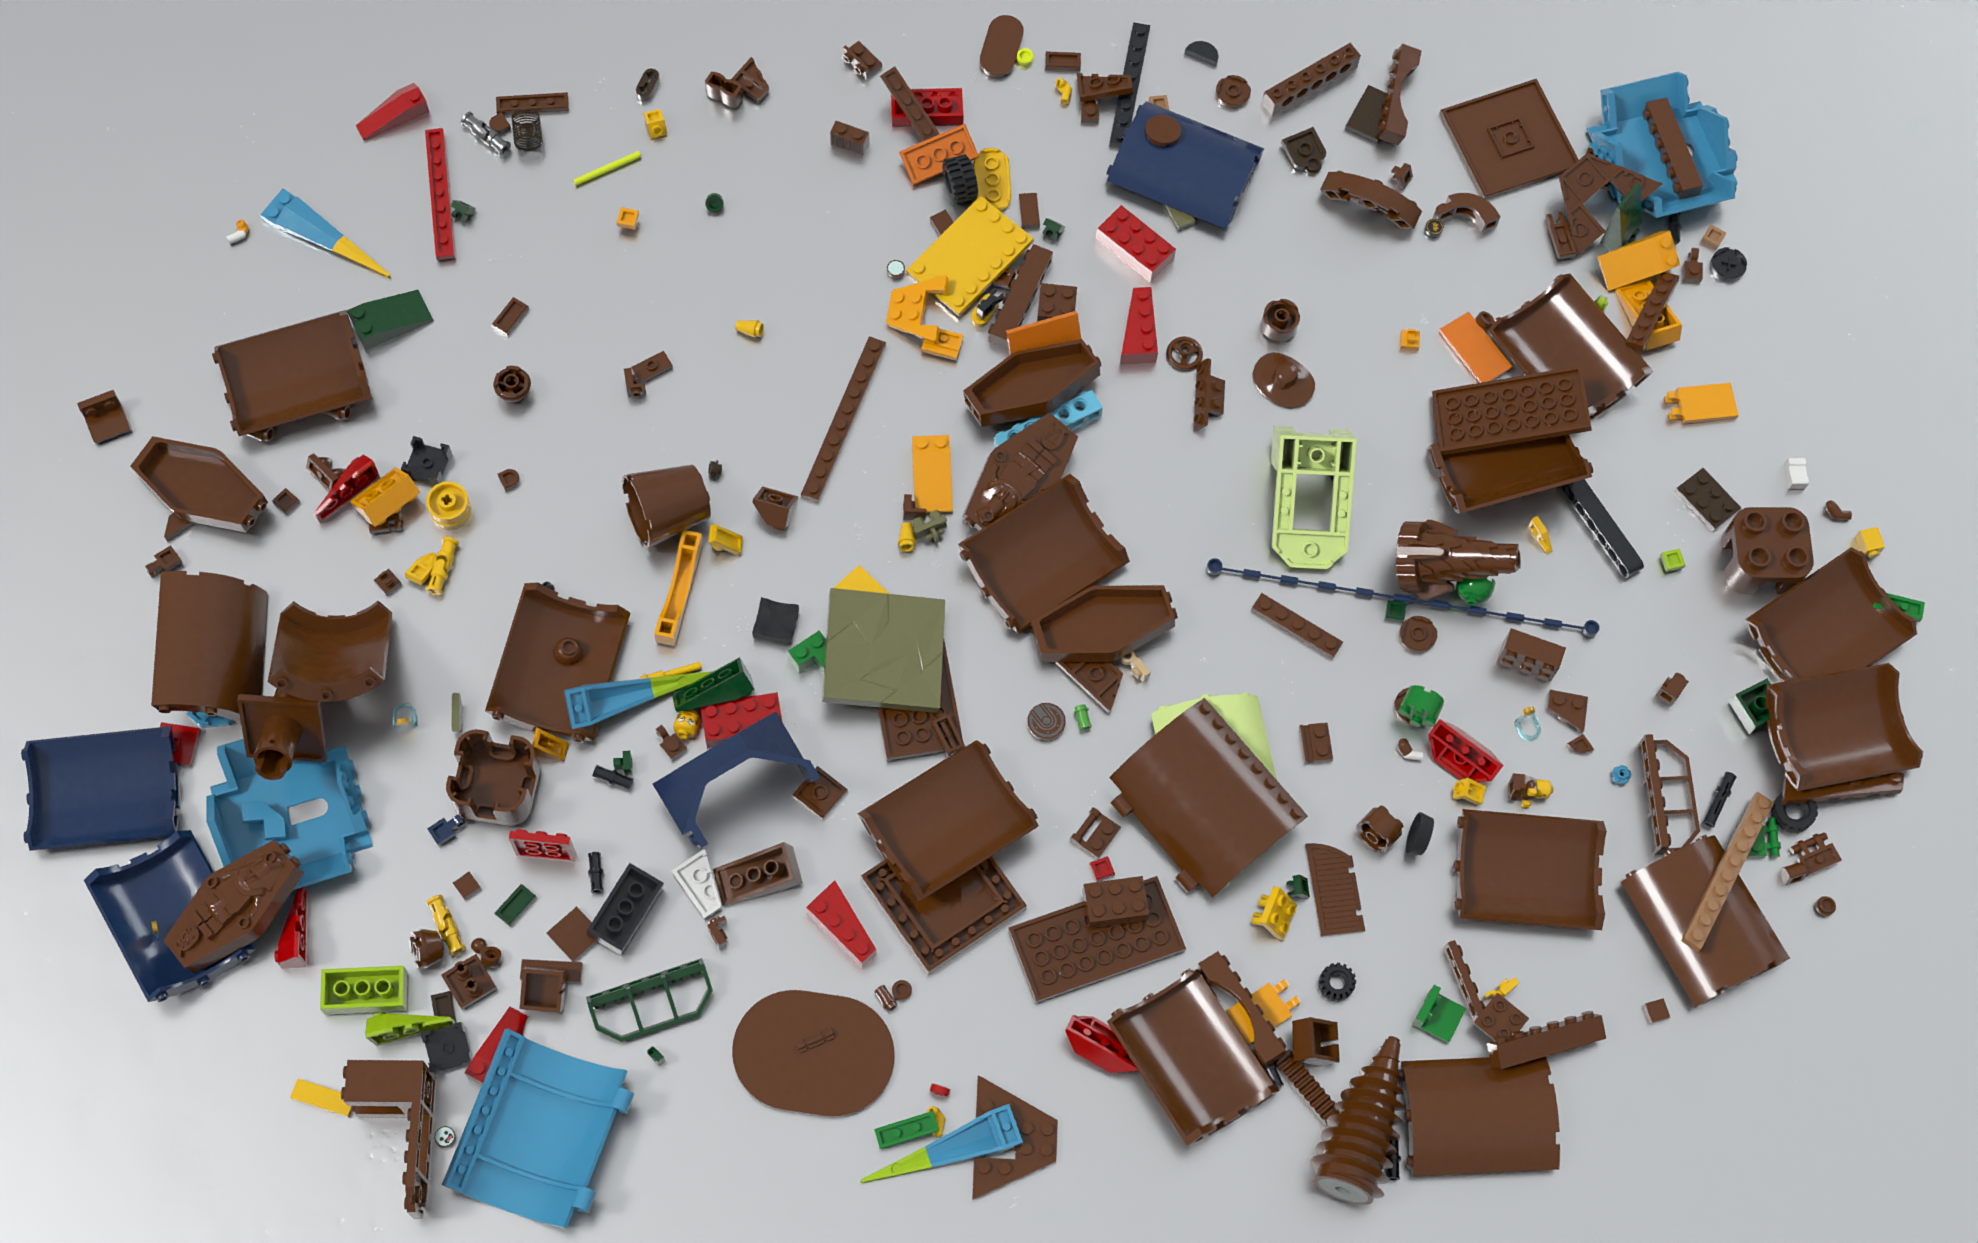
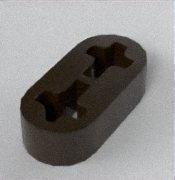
M650 68L643 73L636 87V94L639 100L648 101L653 96L660 81L659 72L656 69ZM652 75H653L655 78H651V80H650V82H649L648 77H652Z

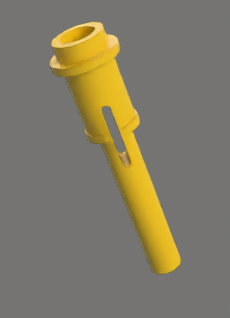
M696 662L665 672L660 670L647 675L644 673L643 676H640V679L686 674L700 670L702 666L700 662Z

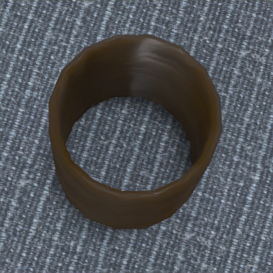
M531 109L516 111L511 116L515 147L523 151H532L540 148L543 144L539 113Z

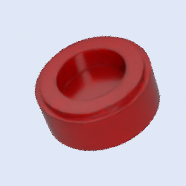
M931 1083L929 1091L936 1095L949 1097L951 1089Z

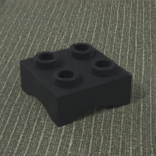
M761 597L757 618L752 631L753 638L791 645L799 613V605L780 603Z

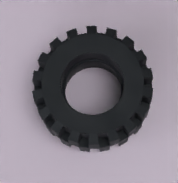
M964 154L945 159L942 165L943 176L951 200L958 204L976 199L978 196V184L973 165L968 156Z

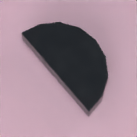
M1195 41L1186 47L1184 53L1217 66L1218 51L1209 42Z

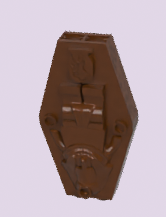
M1083 339L1018 351L1008 356L963 390L965 404L981 427L1046 415L1056 410L1100 376L1102 364L1099 357L1094 356L1090 345H1086Z
M1049 412L997 446L987 457L962 515L965 519L964 523L980 531L1059 481L1078 436Z
M152 436L130 465L135 474L176 517L184 521L246 533L255 524L257 517L266 509L268 503L263 493L222 451L216 448Z
M1164 585L1093 586L1085 589L1031 620L1032 632L1041 661L1111 662L1122 658L1175 627V619H1178L1176 609L1171 607L1172 597L1170 592H1166Z
M272 840L217 870L204 880L163 940L185 969L195 974L252 943L264 934L304 874V871L300 868L302 863L295 856L291 857L289 854L291 850L285 843L279 844Z

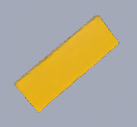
M299 1078L290 1096L292 1100L348 1118L352 1111V1106H347L344 1100L341 1099V1092Z

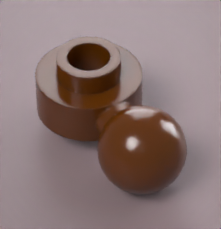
M476 938L472 941L471 949L474 953L481 954V962L484 965L492 967L501 962L500 949L493 946L487 947V942L483 938Z

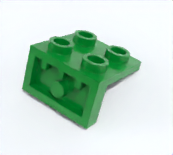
M1434 984L1429 990L1413 1025L1449 1043L1466 1008L1439 994L1441 988Z

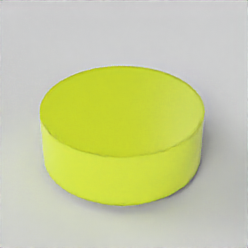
M1027 48L1018 50L1016 62L1023 67L1030 66L1034 60L1033 52Z

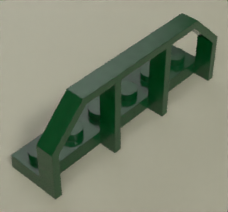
M700 958L587 996L586 1000L595 1029L623 1042L700 1016L713 989L703 959ZM703 972L707 990L696 1011L678 1016L667 982L677 983L682 981L685 976L691 975V977H694ZM664 986L674 1018L643 1028L633 996L641 995L644 993V990L649 988L655 990ZM625 996H628L639 1030L620 1035L598 1024L594 1009L602 1008L605 1006V1003L613 1001V1003L620 1002L625 999Z

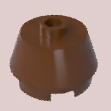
M506 366V369H503L495 376L493 382L494 391L505 401L516 403L526 397L531 387V379L520 367Z
M419 928L418 931L411 932L414 937H410L411 953H414L415 958H417V961H414L417 968H428L442 960L444 942L437 931Z

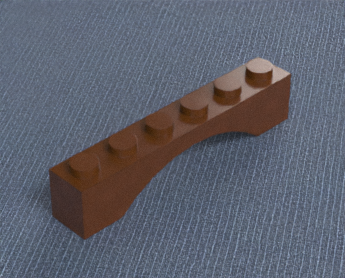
M1403 43L1398 49L1394 50L1392 55L1394 62L1389 70L1391 77L1387 82L1388 92L1384 97L1386 104L1381 112L1383 119L1378 128V131H1380L1379 139L1395 145H1399L1406 137L1408 120L1401 106V86L1403 80L1418 67L1422 50Z
M1219 951L1199 962L1198 969L1210 986L1230 994L1245 1009L1254 1030V1053L1264 1068L1285 1056L1286 1044L1281 1037H1276L1274 1034L1275 1028L1269 1020L1265 1021L1262 1016L1264 1014L1263 1010L1258 1004L1255 1005L1251 1000L1253 997L1248 988L1242 987L1240 984L1241 978L1236 971L1232 972L1229 968L1230 962L1225 955L1221 956Z

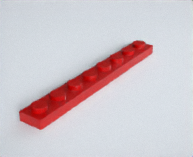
M443 128L425 130L435 255L436 260L455 258L444 130Z

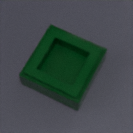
M1387 600L1384 620L1403 623L1406 603Z

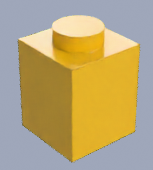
M1878 527L1860 530L1854 537L1858 550L1862 551L1866 557L1875 558L1885 548Z

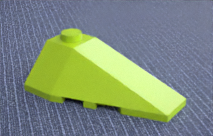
M385 1012L373 1014V1017L367 1018L365 1037L374 1045L379 1046L420 1035L422 1032L429 1030L433 1031L451 1026L455 1021L451 1017L385 1014Z

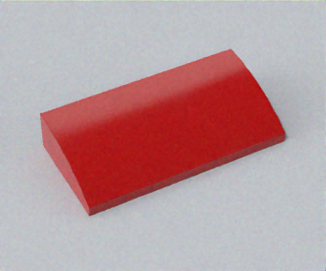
M962 88L911 89L935 126L963 124ZM891 94L892 127L912 126Z

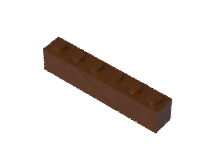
M1667 97L1646 102L1643 118L1648 122L1649 133L1655 139V147L1659 149L1661 162L1666 166L1667 177L1673 183L1674 193H1677L1679 200L1700 195L1703 183Z
M1035 244L1032 245L1030 250L1027 249L1024 255L1025 262L1023 265H1019L1017 270L1018 276L1010 284L1009 289L1011 291L1009 294H1005L1002 301L1004 305L996 313L995 319L997 320L995 324H991L989 327V342L1009 349L1006 330L1022 325L1052 262L1053 251Z
M1585 1011L1579 1017L1568 1016L1561 1022H1547V1026L1544 1027L1533 1026L1529 1028V1031H1516L1511 1033L1512 1036L1495 1037L1494 1041L1487 1043L1491 1067L1504 1069L1606 1039L1602 1015L1594 1014L1593 1011Z

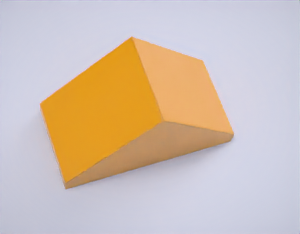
M537 728L532 742L536 756L564 761L569 743Z

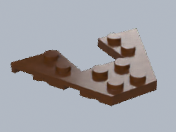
M1586 153L1558 178L1572 239L1577 252L1576 255L1580 254L1605 233L1604 228L1583 205L1610 181L1625 198L1634 186L1639 183L1641 185L1642 202L1659 188L1662 183L1622 166L1610 163L1607 160L1600 159L1590 153Z
M981 1076L977 1078L976 1118L990 1110L1009 1104L1023 1144L1015 1147V1159L974 1158L972 1200L1056 1163L1058 1120Z

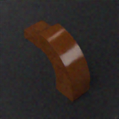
M1471 193L1449 195L1446 203L1438 205L1433 215L1434 219L1440 221L1454 215L1468 216L1475 221L1481 232L1497 226L1501 217L1489 201Z

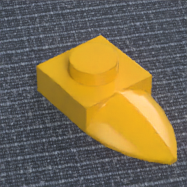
M434 552L417 559L405 572V578L422 586L430 577L436 560V554Z

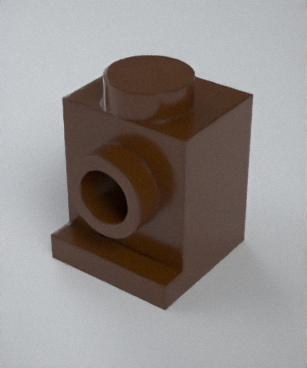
M1675 673L1672 678L1668 676L1656 695L1673 705L1689 681L1682 674Z

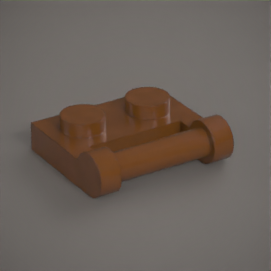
M1092 807L1089 811V816L1076 834H1072L1070 840L1096 859H1099L1121 830V826L1104 816L1098 809ZM1098 820L1100 824L1089 839L1084 841L1082 837L1093 822Z

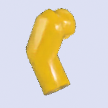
M1058 78L1055 85L1062 93L1061 103L1069 104L1072 87L1063 78Z
M931 1106L927 1112L934 1111L940 1130L932 1133V1135L942 1137L946 1118L939 1108Z

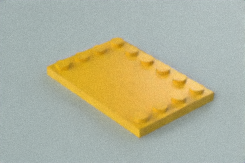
M980 196L906 269V273L918 283L947 275L949 280L946 294H931L960 317L1034 242V238Z

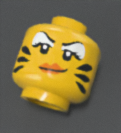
M692 709L680 711L673 724V729L677 736L682 739L695 737L700 727L701 719L698 713Z

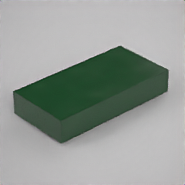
M520 884L494 914L507 926L511 927L537 896L523 884Z

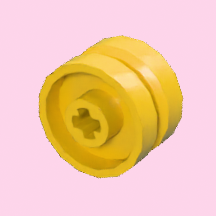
M451 481L441 482L435 485L427 495V509L434 524L439 528L455 530L464 526L469 521L472 514L471 503L465 489L458 483Z

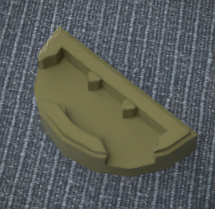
M453 693L452 732H460L462 726L460 693Z

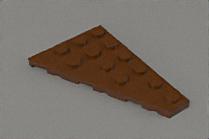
M1895 772L1797 791L1787 777L1784 776L1781 804L1787 805L1788 802L1827 801L1829 798H1839V800L1848 797L1860 798L1867 797L1870 794H1879V796L1900 794L1903 790L1904 774Z

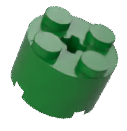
M1410 686L1398 713L1408 718L1413 726L1420 727L1425 725L1434 727L1443 708L1444 699L1433 690L1430 693L1424 691L1425 687Z

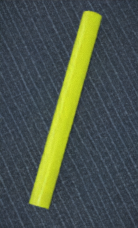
M639 151L575 178L573 182L575 186H578L641 158V154Z

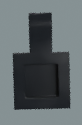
M996 287L991 289L990 296L986 300H981L977 305V317L981 320L995 309V305L1004 298L1003 293L1000 296L994 295L997 292Z

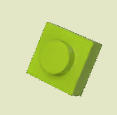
M1680 548L1660 554L1666 572L1682 569L1686 566Z

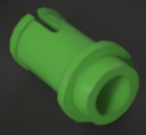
M1085 704L1074 707V714L1077 716L1080 730L1091 728L1092 725L1087 712L1089 708Z

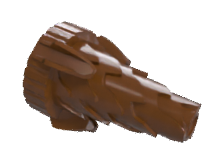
M1426 520L1425 522L1405 521L1400 528L1396 549V571L1399 587L1403 592L1416 593L1421 599H1427L1453 591L1454 584L1450 581H1464V578L1483 579L1489 576H1498V574L1515 573L1521 568L1519 544L1494 543L1487 540H1476L1477 537L1458 536V530L1434 520Z

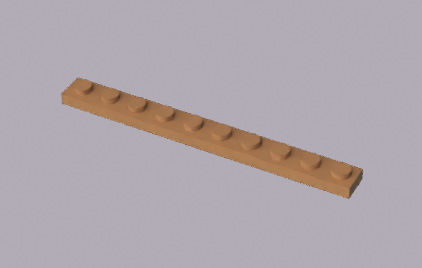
M1759 792L1753 795L1681 939V942L1696 952L1702 949L1774 803Z

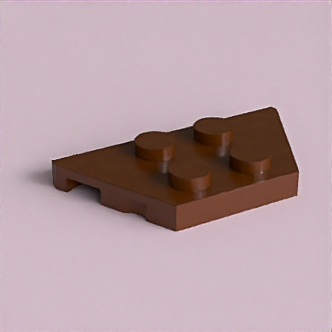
M1056 662L1108 713L1111 712L1123 677V673L1112 662Z

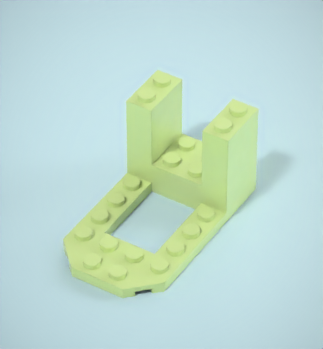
M1273 426L1271 464L1277 471L1272 548L1289 567L1328 569L1336 560L1348 552L1357 438L1348 429H1329V434L1297 433L1293 427ZM1297 474L1334 475L1330 531L1293 529Z

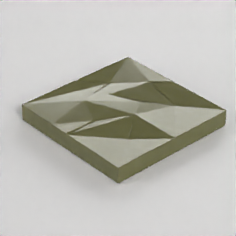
M830 588L822 702L938 713L941 698L945 599Z

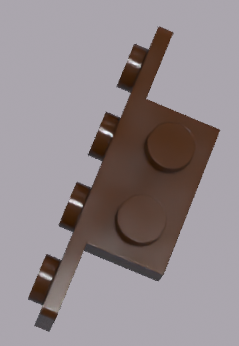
M1209 358L1199 362L1196 368L1195 415L1193 419L1194 430L1196 431L1208 425V413L1217 416L1224 414L1225 380L1211 375V359Z

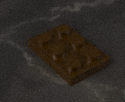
M1704 468L1700 469L1675 489V492L1712 531H1715L1741 510V506Z

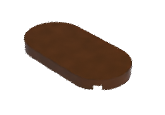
M1001 15L991 21L979 62L986 75L1001 78L1011 73L1014 69L1024 33L1023 25L1017 18L1010 15Z

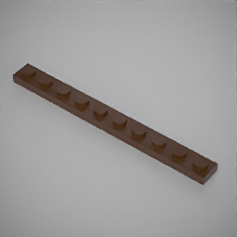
M868 337L803 487L801 497L819 503L886 347L885 341Z

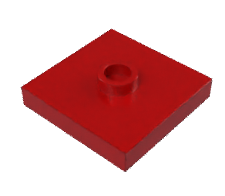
M161 722L160 727L172 726L176 748L175 751H172L173 762H177L178 765L191 767L201 729Z

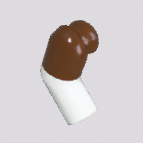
M1405 738L1399 740L1398 750L1404 758L1423 760V751L1413 750L1409 741Z

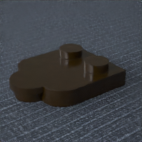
M1314 127L1282 139L1281 144L1294 168L1305 170L1312 175L1320 172L1322 168L1321 162L1326 157V149Z

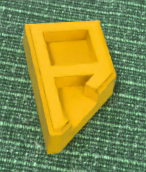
M1538 516L1532 518L1528 528L1546 554L1552 552L1553 549L1547 529Z

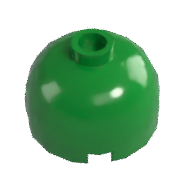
M1464 578V581L1456 582V590L1460 598L1466 601V604L1476 606L1489 600L1493 594L1496 582L1493 578L1492 581L1487 578Z

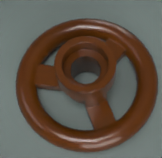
M1186 336L1172 340L1166 351L1169 362L1181 370L1195 368L1203 358V350L1199 342ZM1172 349L1179 352L1181 363H1178L1173 358ZM1198 352L1196 360L1186 364L1187 358L1191 354Z

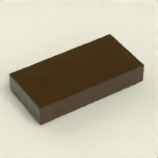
M451 991L431 995L434 1016L451 1017L457 1023Z

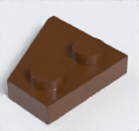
M752 57L731 79L737 81L742 86L744 94L758 103L769 92V86L766 80L763 79L762 73L758 70Z

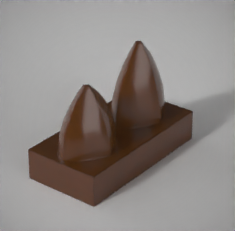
M313 453L308 456L306 469L330 491L345 469H330L331 458L317 457Z

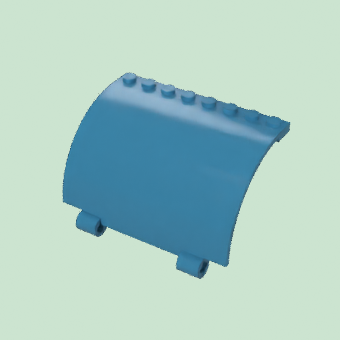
M505 1029L442 1185L512 1214L567 1229L574 1209L589 1213L596 1192L587 1187L616 1112L627 1114L634 1097L633 1092L622 1088L628 1071L594 1064L560 1053L533 1042L510 1029Z

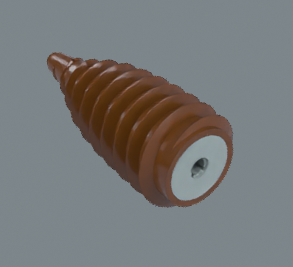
M1389 1036L1388 1039H1385L1377 1055L1371 1058V1064L1360 1069L1361 1076L1350 1079V1088L1341 1092L1342 1101L1335 1103L1333 1106L1335 1114L1327 1119L1329 1128L1321 1132L1323 1141L1315 1147L1318 1155L1310 1160V1165L1316 1172L1313 1179L1314 1184L1323 1192L1342 1201L1360 1205L1371 1204L1374 1198L1384 1197V1192L1378 1187V1184L1389 1182V1178L1382 1170L1393 1168L1392 1162L1386 1156L1397 1153L1396 1148L1390 1144V1141L1399 1140L1400 1135L1392 1127L1402 1125L1403 1122L1395 1114V1111L1404 1109L1403 1104L1396 1100V1095L1403 1094L1404 1091L1397 1086V1079L1401 1078V1075L1398 1073L1401 1044L1399 1043L1400 1040L1394 1036Z

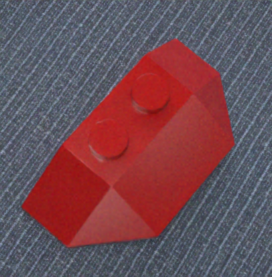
M1442 719L1438 720L1428 734L1434 761L1460 780L1470 778L1476 782L1492 781L1504 766L1491 750L1459 727Z
M1072 1015L1065 1032L1076 1054L1109 1073L1137 1071V1067L1109 1025L1093 1016Z

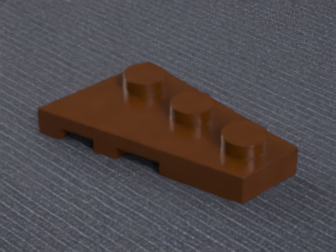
M1077 73L1081 102L1133 93L1131 75L1110 74L1107 77H1099L1098 74L1083 76V73Z

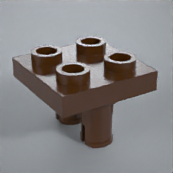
M477 954L465 961L457 962L453 968L441 974L462 1010L497 989Z

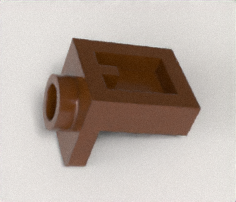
M625 368L624 375L628 397H640L646 394L645 383L637 384L636 374H632L631 368Z
M717 916L711 919L707 925L708 932L719 950L727 947L725 940L728 938L721 928L727 924L725 916Z

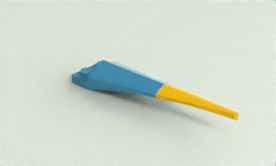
M283 188L260 214L263 220L277 229L329 249L391 278L385 269L305 202Z

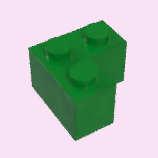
M819 630L787 651L789 661L799 674L813 664H816L824 675L826 638Z

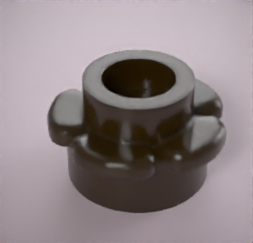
M718 460L716 462L710 461L708 476L717 478V475H721L722 464H718Z

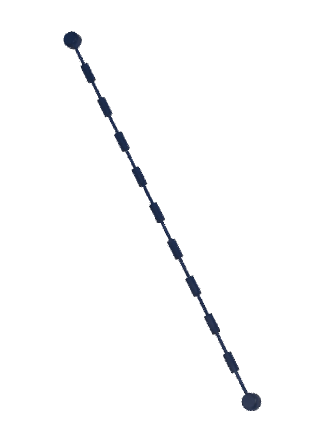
M1217 558L1210 559L1207 564V571L1211 575H1218L1223 570L1241 573L1245 577L1257 579L1266 577L1294 585L1298 583L1318 586V589L1330 591L1339 589L1355 592V595L1373 597V595L1393 598V601L1410 603L1412 601L1430 604V607L1448 610V607L1467 610L1470 614L1483 616L1491 614L1519 622L1528 620L1556 628H1561V626L1583 629V633L1588 637L1595 636L1600 629L1599 624L1594 620L1587 621L1582 627L1564 624L1560 620L1544 618V620L1524 617V614L1511 612L1503 614L1487 611V608L1475 606L1466 608L1449 605V602L1431 600L1430 602L1411 599V596L1396 593L1394 595H1387L1356 587V589L1338 587L1335 583L1322 581L1314 583L1298 580V577L1286 575L1277 577L1261 574V571L1249 569L1241 571L1222 568V562Z

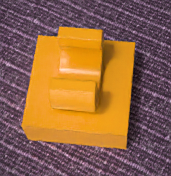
M621 207L616 222L617 226L635 230L639 211Z
M1402 329L1400 349L1418 351L1420 347V331H1416V329Z

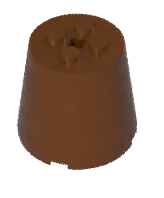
M694 465L631 473L622 477V490L624 494H627L629 501L625 503L627 512L641 543L645 542V548L653 547L684 530H688L710 519V496L701 474Z

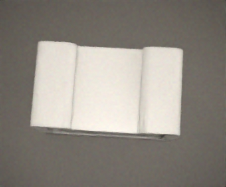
M1788 458L1784 463L1788 489H1805L1809 484L1805 458Z

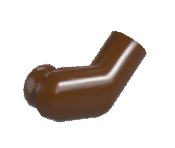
M1833 500L1826 502V511L1833 519L1851 520V511L1841 510Z

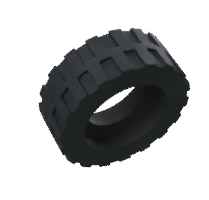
M1781 792L1773 801V807L1771 808L1772 818H1776V824L1782 830H1786V832L1798 833L1808 829L1818 816V805L1816 802L1800 803L1804 808V815L1800 819H1792L1786 814V805L1781 804L1783 793Z

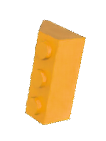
M395 467L350 502L368 523L376 527L382 525L391 514L398 513L403 505L414 501L420 491L407 473Z

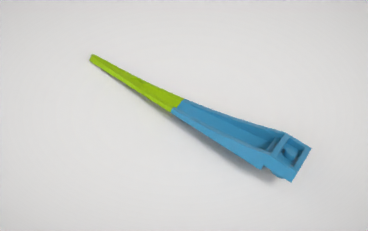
M713 671L587 684L564 690L571 728L576 729L595 724L636 705L687 686Z
M1007 1104L986 1112L927 1146L862 1178L860 1182H870L996 1154L1022 1145L1023 1141L1010 1105Z

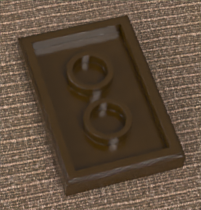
M1368 85L1345 128L1377 143L1380 135L1378 128L1383 119L1381 112L1386 104L1384 102L1386 93Z

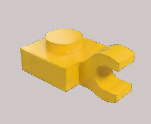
M1515 977L1510 981L1506 978L1498 985L1500 988L1498 991H1488L1484 995V999L1488 998V996L1494 997L1496 993L1505 997L1517 987L1519 981Z

